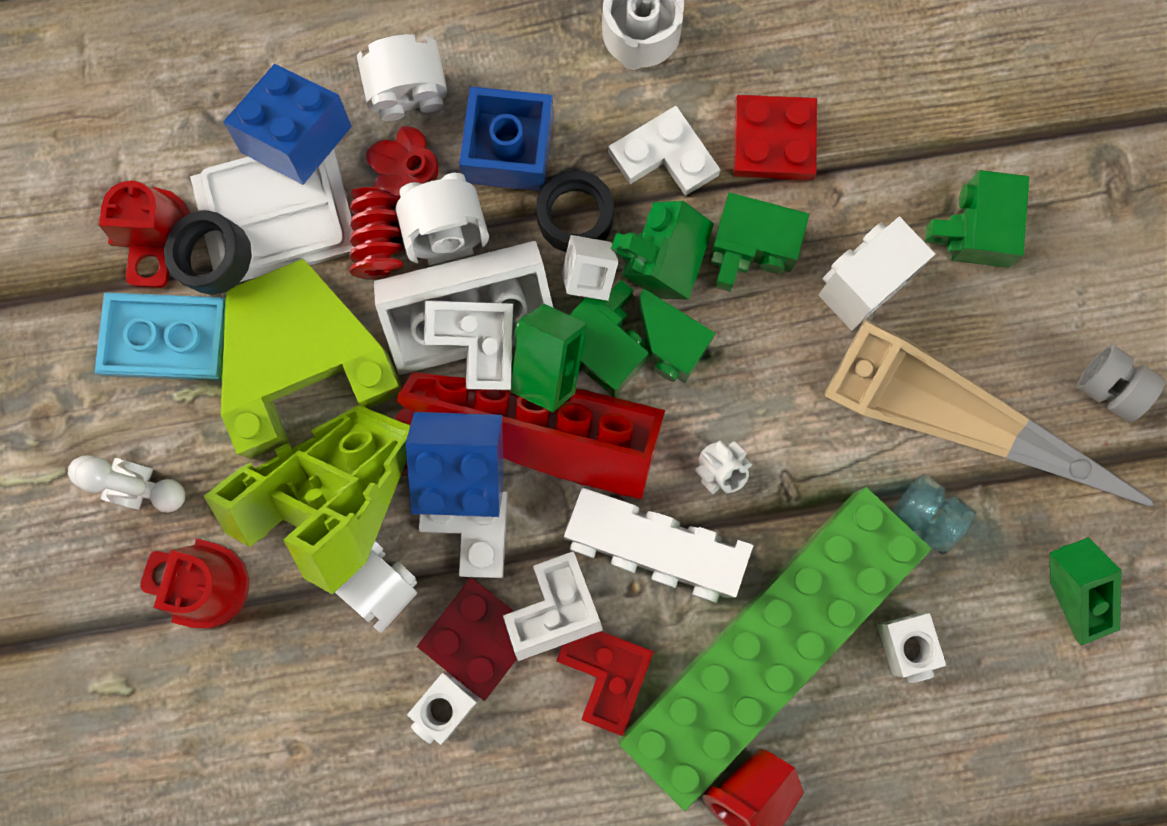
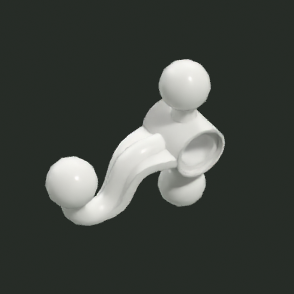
M84 455L74 459L68 467V476L75 486L88 493L102 492L100 499L139 510L143 498L151 500L157 510L169 513L179 509L185 501V491L179 482L173 479H165L158 483L150 482L153 469L125 460L114 458L111 466L102 458Z

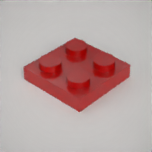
M737 95L735 100L733 177L814 180L817 171V98Z

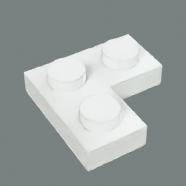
M674 106L608 146L609 155L629 184L664 164L683 194L687 196L718 177L720 173V168L677 106Z
M425 301L424 344L467 346L466 388L511 390L513 304Z
M502 493L499 517L420 514L419 532L461 534L460 577L504 578L508 493Z
M574 551L533 566L545 601L503 615L518 661L603 630Z

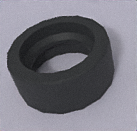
M568 170L553 176L542 187L537 198V221L543 237L554 248L567 252L571 235L602 241L607 239L613 226L614 200L608 186L598 176L586 171ZM570 191H581L591 195L599 206V218L596 225L591 230L582 234H568L561 231L554 224L551 217L552 206L560 195Z
M207 210L189 213L177 221L169 232L164 247L165 264L171 276L184 286L210 295L225 293L238 285L248 272L252 258L251 242L245 231L223 215ZM218 230L226 237L227 248L224 259L217 269L208 275L199 276L191 268L193 247L202 236L210 231Z

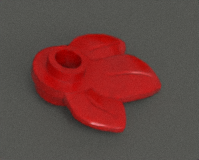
M402 126L396 135L395 141H378L365 153L367 163L375 172L379 173L373 187L387 190L393 195L400 196L399 191L406 184L413 182L424 184L435 181L438 177V160L427 149L426 137L414 127ZM421 163L420 167L414 170L415 167Z

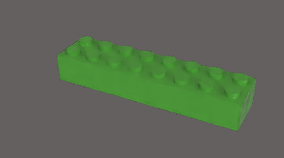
M867 487L855 491L625 730L624 735L618 738L619 745L685 812L931 551V548Z

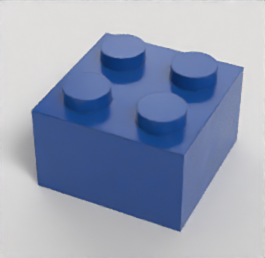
M275 63L223 121L240 153L302 185L306 183L352 127L338 94Z
M470 86L459 161L460 170L465 176L466 182L476 185L541 191L542 187L546 184L554 122L553 95Z
M414 412L406 440L411 513L499 517L504 486L502 415Z

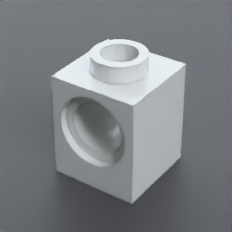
M574 235L570 236L562 269V277L567 294L609 300L618 265L617 256L611 250V242Z
M915 613L877 624L892 675L903 678L907 677L908 683H914L933 678V669L946 666L930 613ZM910 637H914L920 645V653L913 661L908 660L904 654V644Z
M445 671L407 714L414 721L411 728L426 742L431 744L436 740L441 745L478 703L480 698ZM436 698L446 699L451 704L453 713L450 721L439 722L432 716L431 704Z

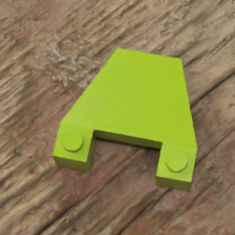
M304 259L242 283L226 292L221 417L237 455L253 458L289 443L290 441L273 401L340 372H346L358 403L368 409L397 397L403 386L390 355Z
M358 405L311 430L314 437L291 449L289 443H286L275 449L277 457L256 468L250 462L237 469L208 492L204 498L224 533L248 547L264 538L282 520L296 526L297 528L285 537L283 541L304 579L333 594L359 571L368 560L407 461L406 440L410 425Z

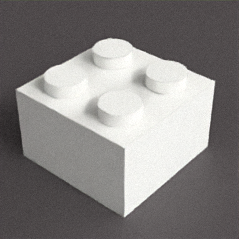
M900 216L889 226H886L883 222L876 225L862 239L864 242L854 251L851 249L846 251L832 264V269L823 277L827 284L818 296L851 331L908 283L935 255Z

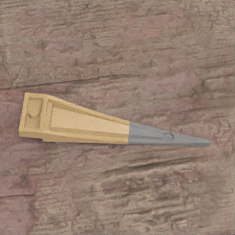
M864 319L824 393L825 397L861 415L998 455L1147 506L1154 505L1147 495L906 337L895 334L867 319Z

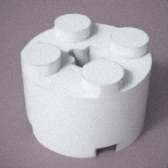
M604 0L602 8V36L606 48L612 56L622 62L624 67L631 70L654 66L665 61L679 45L684 16V0Z
M413 34L390 36L369 44L370 53L364 56L361 51L357 54L367 107L371 111L380 113L381 120H399L405 116L404 111L420 108V111L423 113L439 111L444 107L443 99L448 91L438 44L435 39L426 36L427 43L416 42L415 35Z
M450 173L441 180L430 181L424 184L413 182L404 185L400 189L401 198L396 204V213L406 253L412 262L418 263L417 257L427 259L429 266H436L471 257L474 255L472 249L474 246L481 242L483 248L487 244L489 234L477 191L472 184L466 182L463 174Z
M375 541L366 564L335 593L367 622L370 623L374 617L379 619L373 627L382 633L417 595V592L413 589L417 582L415 581L416 578L398 561L392 567L389 566L382 559L386 555L383 552V548Z

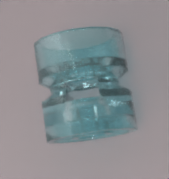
M922 474L911 484L892 511L913 532L920 531V538L940 555H944L958 543L972 524L976 515L975 509L957 496L945 497V488L926 474ZM938 509L942 510L941 514L937 517L934 523H929V521L936 514Z

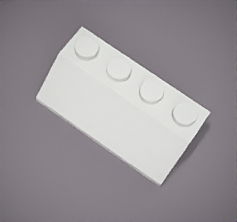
M536 241L374 281L375 306L399 375L467 358V346L424 344L425 301L513 304L512 347L516 346L517 343L515 328L524 315H528L542 304L553 308L543 262Z

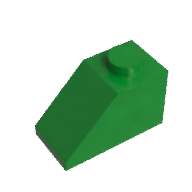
M643 289L639 295L638 310L650 362L655 364L654 370L663 378L671 382L679 379L686 383L710 346L716 333L648 290Z
M1089 537L1049 552L1050 584L1076 641L1082 646L1119 631L1121 621L1122 570Z

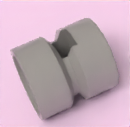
M1111 344L1103 349L1087 366L1076 388L1097 402L1107 400V409L1126 422L1132 423L1145 414L1155 403L1164 389L1166 379L1144 365L1134 367V358Z

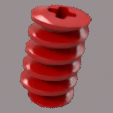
M376 187L352 189L351 196L354 200L350 205V210L354 216L351 218L350 226L354 232L350 236V242L354 248L350 251V259L354 264L351 265L349 272L352 276L366 280L387 278L390 276L391 271L403 267L402 261L391 258V255L403 252L402 245L391 242V239L402 237L401 229L392 226V224L399 222L397 213L392 208H396V204L401 197Z

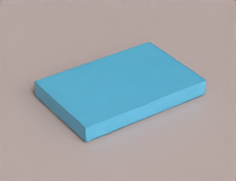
M104 292L94 373L99 376L222 381L226 298Z

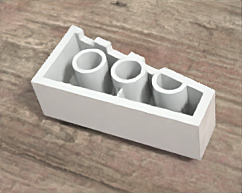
M582 488L564 535L565 540L572 542L570 550L591 558H594L596 551L613 557L610 564L615 567L635 573L637 566L653 572L651 580L676 588L677 582L680 581L694 587L692 595L717 603L719 596L723 598H734L737 596L753 548L752 544L740 540L737 541L736 546L721 542L722 537L718 536L716 532L692 526L685 529L680 527L681 523L674 518L648 511L647 514L639 512V507L585 488Z

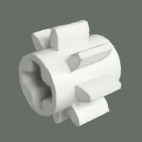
M721 441L708 445L701 452L699 457L700 466L695 471L702 478V484L712 494L717 492L719 488L726 494L738 491L745 485L749 477L748 468L752 464L745 458L747 453L735 441L728 447Z

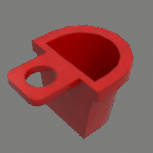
M133 180L120 182L111 187L105 194L101 204L98 226L108 236V244L117 247H129L125 276L127 283L134 287L162 288L166 286L169 278V270L165 264L164 255L167 236L177 221L191 212L187 204L173 192L157 187L151 188L144 183ZM148 256L156 257L159 261L157 273L152 277H141L137 268L139 262Z
M196 538L194 545L173 549L170 551V554L162 551L152 552L148 557L140 587L143 592L156 595L153 608L171 615V623L190 628L208 629L228 623L241 611L248 597L250 578L245 563L235 551L221 544ZM167 563L159 586L154 578L155 571L158 566Z
M760 748L718 788L715 786L708 787L702 797L709 810L725 826H783L801 799L804 791L795 767L773 753Z

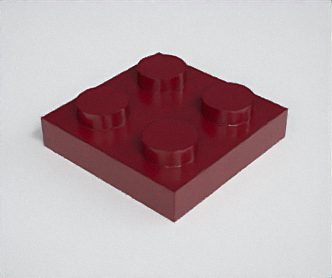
M471 577L416 647L485 702L517 661L503 615L512 613L514 610Z

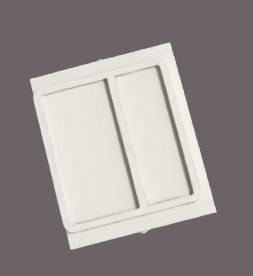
M335 149L330 152L304 185L250 157L204 169L201 174L190 176L198 211L207 210L223 215L241 227L251 242L252 258L249 269L238 285L300 259H304L309 265H314L350 255L351 249L354 248L350 242V236L354 230L350 226L352 213L348 202V192L344 187ZM218 230L210 231L204 235L213 271L217 269L224 259L227 248L226 237Z

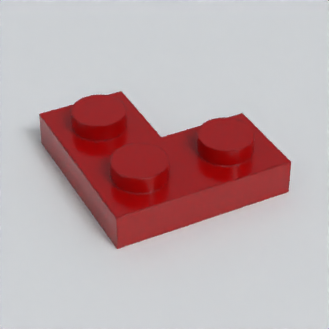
M603 631L562 645L556 662L597 677L581 720L623 736L654 651Z

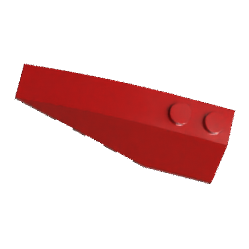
M412 372L397 395V402L413 412L502 415L504 459L560 479L575 482L579 485H587L641 500L650 474L666 411L587 390L576 389L572 397L554 412H551L510 392V390L467 389L466 378L415 372Z

